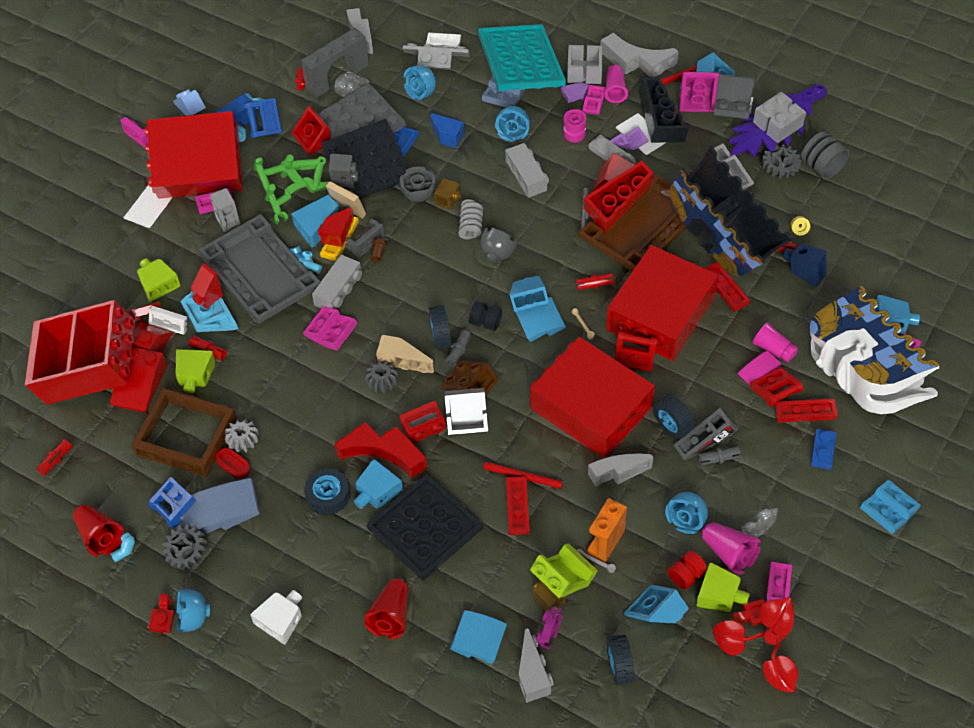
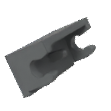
M370 219L368 227L353 240L350 238L345 240L347 242L345 248L358 258L372 248L374 239H383L385 237L383 225L374 219Z

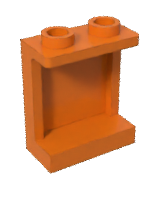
M610 498L607 499L589 528V533L595 535V538L589 546L587 554L606 563L625 531L626 506Z

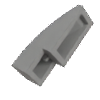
M359 8L346 10L350 30L356 28L366 37L367 52L373 54L368 19H361Z
M724 144L714 148L717 152V160L719 162L724 161L729 165L731 176L736 175L742 180L741 186L744 190L754 184L735 155L730 156Z
M624 454L601 459L588 464V476L596 487L611 479H614L618 485L651 469L653 456L651 454Z

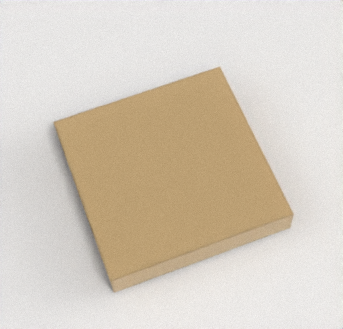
M328 182L326 188L331 198L336 200L343 209L352 208L353 214L363 219L366 212L359 197L333 182Z

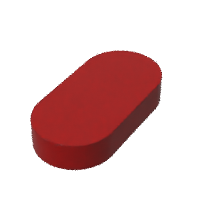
M222 448L216 453L217 464L232 477L244 479L249 475L250 466L248 461L234 450Z

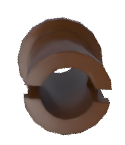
M376 238L372 242L373 249L370 259L373 262H381L386 243L382 238Z

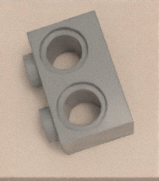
M227 188L211 194L210 199L215 217L222 230L227 232L241 226L235 202Z

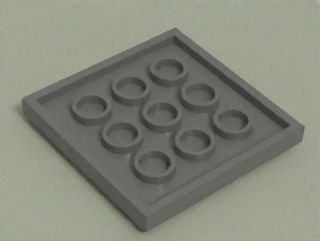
M369 82L318 114L329 127L330 139L387 119L393 133L406 126L402 117Z

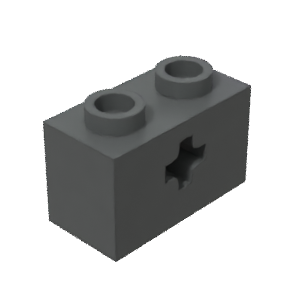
M330 155L329 174L331 182L340 187L354 188V182L358 181V171H356L357 165L353 161L352 155Z

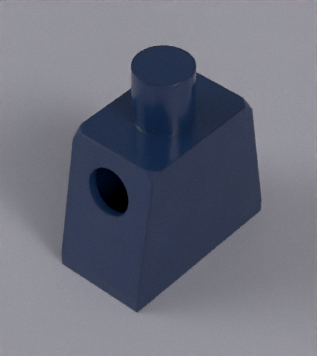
M800 244L794 251L786 249L783 258L791 262V272L799 278L817 287L826 277L827 251L806 244Z

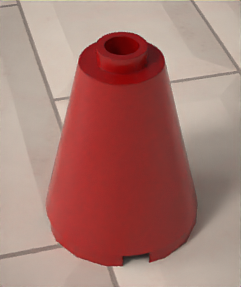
M87 504L76 508L73 513V519L86 550L95 557H99L98 555L101 554L109 555L115 551L122 543L121 536L122 532L124 533L122 525Z
M390 580L366 612L364 625L374 635L381 637L383 634L389 636L388 639H397L404 634L409 587L404 580Z

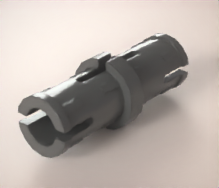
M461 330L457 340L452 343L450 353L445 359L447 365L455 367L460 356L465 353V347L471 338L468 331Z
M738 446L726 449L716 448L715 451L699 453L698 457L700 458L698 459L701 466L712 463L722 464L727 460L741 458V455H739L741 453Z

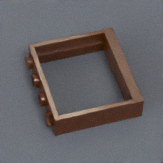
M163 388L131 446L136 456L207 477L216 461V453L222 449L226 442L225 429L230 428V423L235 424L237 418L234 409L230 406H221L210 400L204 401L193 395H184L176 390ZM168 403L222 419L202 459L147 443Z

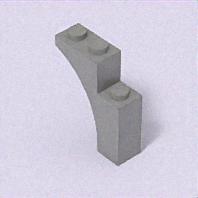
M615 33L601 39L600 43L602 54L614 65H619L625 75L639 67L649 77H655L670 67H674L678 60V51L675 48L664 50L644 49L625 42Z

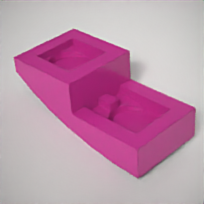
M589 85L582 110L584 113L600 114L606 87Z
M766 351L752 360L737 374L750 386L751 381L777 369L781 363L769 351Z

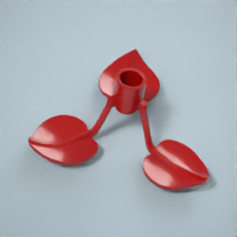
M791 597L770 600L762 605L760 609L761 621L765 626L770 627L762 633L744 637L745 627L734 620L720 622L713 628L712 632L717 644L729 655L742 653L745 649V641L764 637L768 644L775 645L771 655L772 660H767L763 664L764 676L778 690L784 692L796 691L798 669L795 662L785 655H780L776 658L777 651L781 647L780 642L791 632L794 624V608Z

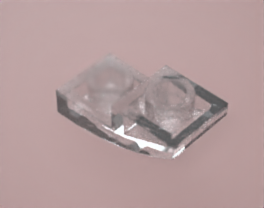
M778 509L762 510L757 514L756 523L749 522L745 524L741 532L756 538L762 535L775 523Z

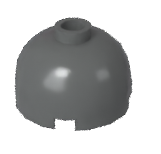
M415 166L409 168L400 177L402 193L410 201H426L435 191V175L431 170L430 172L427 171L425 167Z
M485 228L481 236L480 247L488 260L496 262V260L508 259L514 253L518 242L516 240L514 242L511 241V236L495 228L488 231V228Z

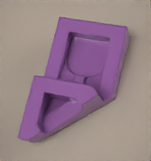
M576 83L561 87V93L568 103L579 99L584 101L590 84Z
M639 126L625 136L621 133L610 140L616 146L635 150L649 142Z

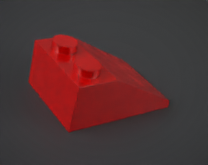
M132 347L128 384L113 388L110 405L147 413L165 373L167 363L163 353Z

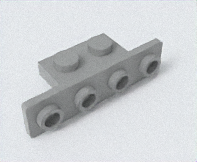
M408 43L407 46L403 45L402 47L404 53L418 54L417 66L423 65L430 69L451 70L452 56L470 57L469 50L466 47L460 46L453 49L445 45L437 48L429 44L421 47Z

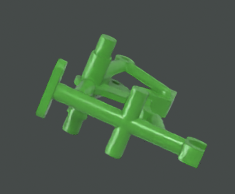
M287 155L281 165L264 169L262 166V158L255 160L253 169L258 172L266 191L265 200L270 201L275 213V224L279 223V216L283 217L285 222L287 221L288 215L286 212L281 211L280 206L290 200L291 194L304 187L311 193L327 189L326 185L330 181L320 182L326 162L324 157L320 156L318 159L293 161V156ZM315 169L313 180L309 177L302 179L297 173L298 170ZM281 172L280 176L282 178L288 175L294 184L287 187L284 195L276 199L274 194L276 187L274 184H270L267 176Z

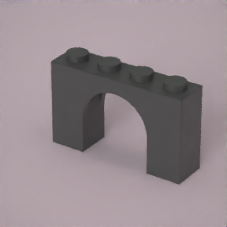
M356 28L351 29L301 60L306 90L315 98L329 91L328 71L331 65L341 56H345L346 65L355 73L369 66L366 37Z

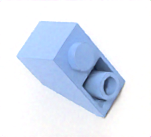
M189 89L177 94V99L173 101L186 116L194 115L206 108L196 90L191 92Z

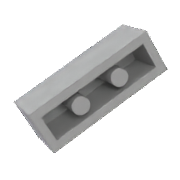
M525 143L506 149V163L526 196L529 198L547 191L548 176L542 172L539 161H535L532 150L528 149Z
M340 255L312 293L314 305L319 308L323 306L333 309L339 308L345 296L352 291L355 282L359 281L362 276L360 262Z

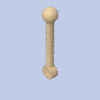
M573 308L571 313L577 317L587 332V338L593 339L594 332L589 330L578 314V309Z

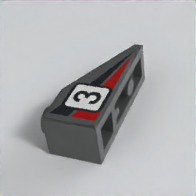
M719 408L676 442L674 447L686 461L723 442L736 432L738 427L729 415Z

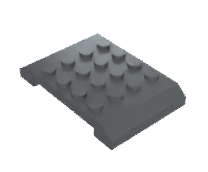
M261 214L199 249L205 263L217 273L218 279L257 324L312 293L321 283L311 271H307L272 231L271 225Z

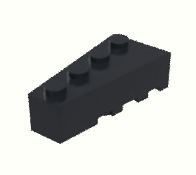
M642 77L639 95L651 143L685 142L689 127L687 123L684 124L681 113L677 112L675 103L669 98L668 91L659 77Z

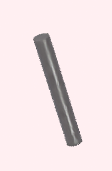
M589 188L583 189L581 229L589 223V215L584 210V197L590 194Z

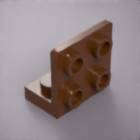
M462 360L456 365L451 374L445 378L441 388L451 391L484 388L486 396L498 382V378L488 363Z

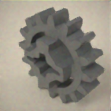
M776 144L773 153H770L769 150L764 152L762 158L763 168L766 169V173L772 172V177L778 175L779 179L782 176L788 178L789 174L794 176L795 172H799L802 161L800 160L801 155L797 154V150L792 151L791 146L785 148L784 144L781 147Z
M186 524L185 528L178 525V531L171 529V537L166 535L165 538L168 542L162 544V546L166 547V550L162 552V554L167 556L165 561L171 563L170 565L174 568L178 567L181 570H184L185 567L192 569L193 563L198 566V559L205 558L202 552L207 551V548L203 546L207 543V540L203 538L205 534L199 531L197 527H192L189 524Z

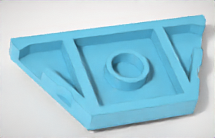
M192 291L181 301L196 332L238 329L222 298L207 309L193 301Z

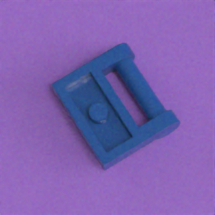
M275 98L244 104L245 109H247L252 132L250 133L251 138L282 133ZM254 107L259 108L263 127L262 131H258Z
M170 477L150 499L148 506L165 518L166 523L171 528H175L179 525L180 518L194 504L196 499L176 480ZM164 499L175 509L172 513L162 505Z

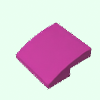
M323 306L303 334L316 343L338 351L358 323L355 318L340 315L337 309Z

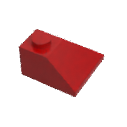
M140 320L133 330L134 341L132 347L161 353L172 337L173 332Z

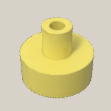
M797 216L791 221L790 227L796 235L802 236L810 230V222L803 216Z

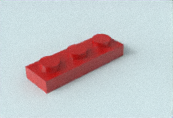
M719 262L704 268L718 275L716 292L733 312L750 304V299Z
M835 399L780 401L774 405L777 423L837 420L838 416Z
M506 477L509 535L530 534L526 477Z

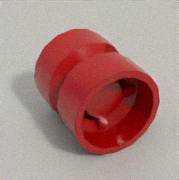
M689 550L680 558V562H675L667 569V573L677 587L687 590L695 583V578H700L707 572L708 568L704 560L697 553Z

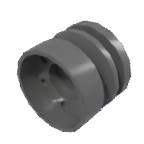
M823 131L815 135L806 144L801 154V160L810 168H814V171L826 180L835 176L844 167L850 152L841 143L836 142V139L831 137L828 132Z

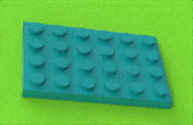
M543 24L478 28V36L498 91L565 86L566 79Z

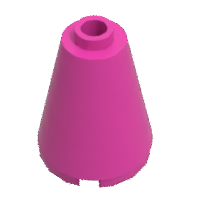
M715 522L706 524L702 529V539L725 565L737 575L743 574V569L746 566L750 568L760 553L761 547L758 546V543H761V541L755 536Z

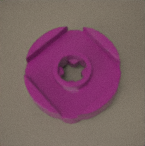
M553 606L550 610H546L542 621L545 623L544 629L539 631L536 643H539L540 647L548 650L552 647L553 644L549 641L551 637L556 638L563 617L560 614L563 612V608Z

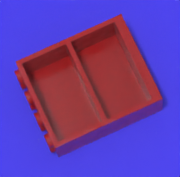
M233 111L147 120V126H145V135L148 137L146 152L150 160H147V168L151 172V177H148V184L150 188L152 187V192L156 194L158 199L202 195L225 188H230V191L243 190L238 124Z
M651 245L608 306L606 330L617 336L620 330L625 331V334L646 338L657 337L655 353L674 361L714 300L718 275L713 271L706 270L695 263H690L677 255L670 254L661 248ZM637 344V345H639V346H641V347H643V348L649 350V347H650V346L642 345V344Z
M115 300L34 321L25 386L48 405L127 385L130 375V360L132 359V343L134 341V319Z
M579 337L575 342H571L568 345L567 350L563 354L557 356L554 364L551 367H547L538 380L533 381L531 384V410L605 459L653 407L655 385Z

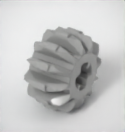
M237 419L236 424L230 423V428L225 429V441L229 448L235 449L238 453L241 450L247 453V448L254 449V443H258L259 433L253 422L248 423L246 419L240 422Z

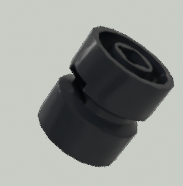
M475 301L470 312L469 323L478 327L483 325L485 329L495 332L502 318V308L493 305L488 307L487 303Z

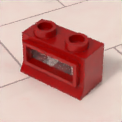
M436 401L399 415L401 427L406 437L412 443L422 441L425 437L439 434L446 429L445 419Z

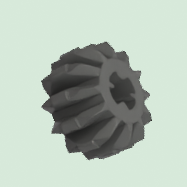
M378 361L377 365L371 363V368H367L365 381L368 387L374 389L376 393L379 390L385 393L386 389L392 391L393 386L397 385L398 372H396L393 364L389 365L387 361L381 364Z

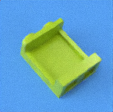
M569 543L563 545L559 554L546 558L542 554L539 555L530 569L558 598L589 586L598 571Z

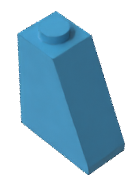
M327 195L291 213L294 226L311 248L321 240L320 235H318L320 225H323L325 218L338 213L340 206L336 200Z

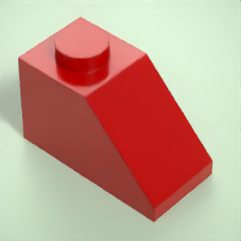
M347 208L325 218L323 225H320L318 235H320L323 244L343 247L354 221L352 208Z
M204 263L201 265L191 286L193 301L207 309L219 300L223 293L217 273Z

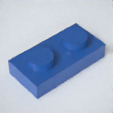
M816 429L811 460L812 467L831 470L837 432Z

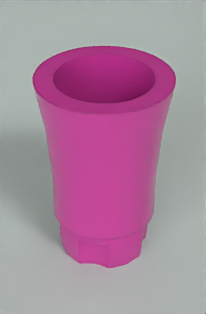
M619 65L608 67L606 73L604 96L611 103L623 102L628 97L623 69Z
M769 322L760 329L753 340L754 345L769 351L787 363L793 359L799 350L797 346L792 344V341L784 337Z

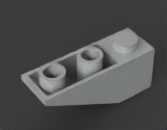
M525 629L519 669V685L526 703L551 695V686L554 685L551 674H546L544 666H546L543 654H538L536 649L538 647L536 637L530 634L529 629Z

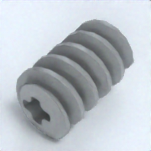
M468 199L461 203L459 236L463 239L476 238L482 234L483 206L474 200Z

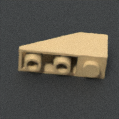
M381 336L376 353L377 361H380L381 364L387 361L389 365L393 364L394 367L403 370L410 369L422 373H434V364L431 358L402 338Z

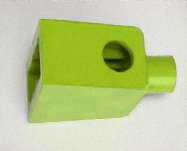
M146 258L140 262L141 268L137 270L149 302L181 286L177 274L161 259L151 262Z
M176 349V378L179 385L184 386L183 391L185 393L193 394L195 387H205L216 363L213 351Z
M710 563L698 595L696 606L731 612L734 602L743 605L747 604L750 593L738 590L741 581L740 577Z

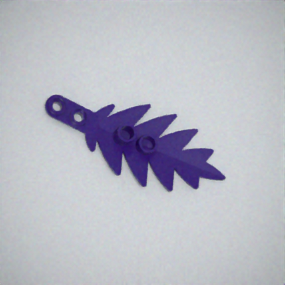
M816 84L796 95L786 94V96L792 100V104L796 103L810 116L812 113L811 104L818 99H823L827 94V89L821 84ZM755 113L749 114L748 119L742 118V120L753 121ZM753 122L733 128V131L743 132V134L730 139L729 143L736 144L730 156H736L748 150L754 157L760 148L761 141L770 153L774 152L776 142L766 134L767 130H761ZM804 124L797 130L799 134H803ZM791 135L783 139L784 143L789 146Z

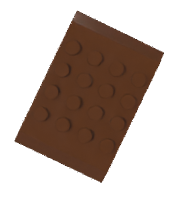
M653 172L652 185L606 234L595 222H589L578 232V237L633 272L651 245L665 250L686 229V226L678 217L669 195L672 183Z

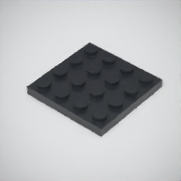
M387 119L321 142L329 163L331 154L353 156V161L357 165L358 181L354 182V188H342L357 195L359 199L399 185L401 175L403 176L406 170L409 169Z
M426 474L367 524V529L424 581L483 529V524Z

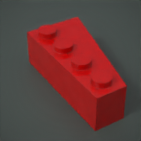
M640 161L584 197V210L606 234L652 185L653 172L643 161Z

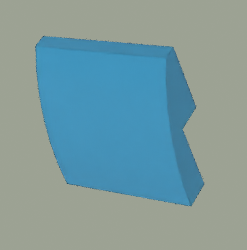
M552 297L548 298L549 303L516 312L530 342L545 334L551 336L566 328Z
M887 480L877 488L870 498L862 503L860 509L891 534H894L915 514L921 505L890 480Z
M464 610L450 650L468 658L474 656L492 664L495 661L507 624L486 615Z

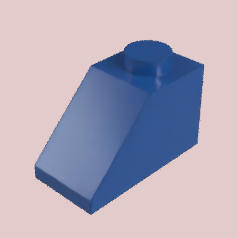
M431 113V128L440 144L457 148L464 135V122Z

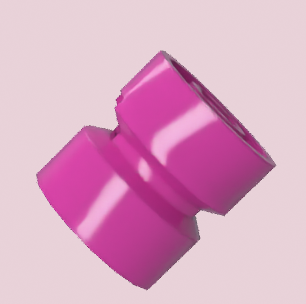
M569 110L564 115L563 135L569 142L576 143L585 138L586 115L581 110Z

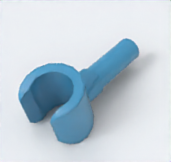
M300 245L296 248H290L293 255L300 262H303L304 259L302 258Z

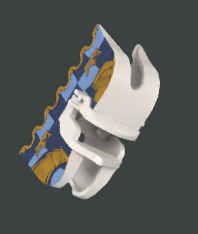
M860 286L822 308L811 320V354L816 364L828 376L834 375L839 386L848 394H851L863 409L877 414H889L938 395L934 388L924 389L920 386L924 383L923 377L939 369V363L935 360H922L926 354L925 349L922 347L911 348L910 345L913 343V337L907 334L898 335L901 331L899 323H886L890 316L889 312L886 310L875 311L874 309L878 306L876 299H863L866 295L865 287Z

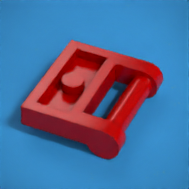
M619 330L614 359L626 367L652 371L658 338L625 334V331ZM626 341L650 347L649 350L625 346L623 342Z
M782 367L750 382V389L761 396L770 407L776 405L778 401L789 395L800 393L804 389L802 383ZM787 385H790V387H788V388H786V389H784V390H782V391H780V392H778V393H776V394H774V395L772 394L773 392H775V391H777V390H779V389H781V388H783V387H785V386H787Z

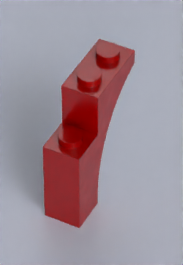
M365 422L334 444L336 455L341 460L354 456L378 457L397 465L411 479L427 468L426 457L397 427L386 431L382 437H379Z

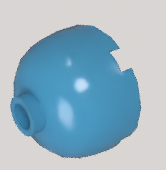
M423 65L413 66L405 71L403 78H406L404 88L412 99L423 100L432 95L436 88V79L429 68Z
M508 106L502 109L497 115L495 122L498 135L510 142L524 139L530 127L528 114L517 106Z
M681 492L675 495L667 504L665 515L670 524L673 522L674 525L678 526L675 528L685 534H694L705 524L708 518V508L706 502L696 493Z
M179 589L177 613L181 621L177 620L178 632L195 631L204 624L205 617L210 616V604H206L204 596L196 590Z

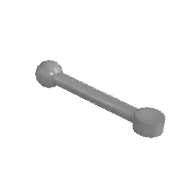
M582 549L576 550L583 557L607 568L609 573L615 572L616 566L614 564L608 565L584 553Z

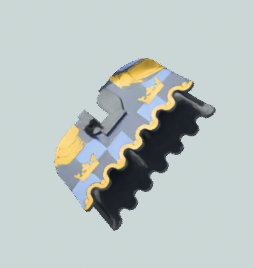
M711 146L705 157L690 175H688L684 168L680 169L677 178L669 189V195L673 207L680 220L686 226V229L695 236L700 235L703 231L709 236L701 245L708 255L711 253L716 261L729 273L735 276H743L752 269L762 265L766 257L791 242L793 238L789 233H782L779 230V222L775 218L770 219L767 217L766 207L763 204H756L754 202L755 196L753 192L742 188L740 177L730 175L729 165L724 161L719 162L717 160V152ZM737 215V217L730 224H726L728 221H730Z

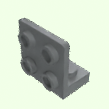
M720 74L714 115L748 119L754 78Z

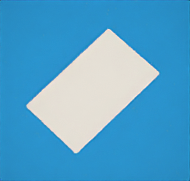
M639 113L616 126L624 136L639 126L649 141L639 147L646 155L665 144L651 143L646 120Z
M148 185L124 216V219L150 228L172 198L158 199L156 194L152 192V187L150 188Z

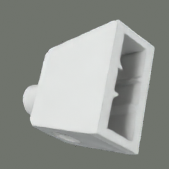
M294 590L286 598L279 593H274L251 613L253 624L285 645L302 616L300 608L297 606L302 599L301 595Z

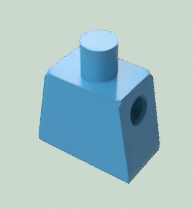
M539 276L526 277L513 283L510 298L514 312L549 303L545 285Z
M883 295L877 296L878 306L874 310L888 311L890 316L886 323H899L901 325L899 333L904 334L909 324L918 326L920 314L910 313L907 302Z
M374 459L357 480L355 485L359 495L353 501L360 509H363L368 503L375 508H380L403 492L402 481Z

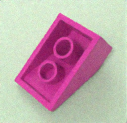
M683 72L679 92V111L714 112L719 73Z

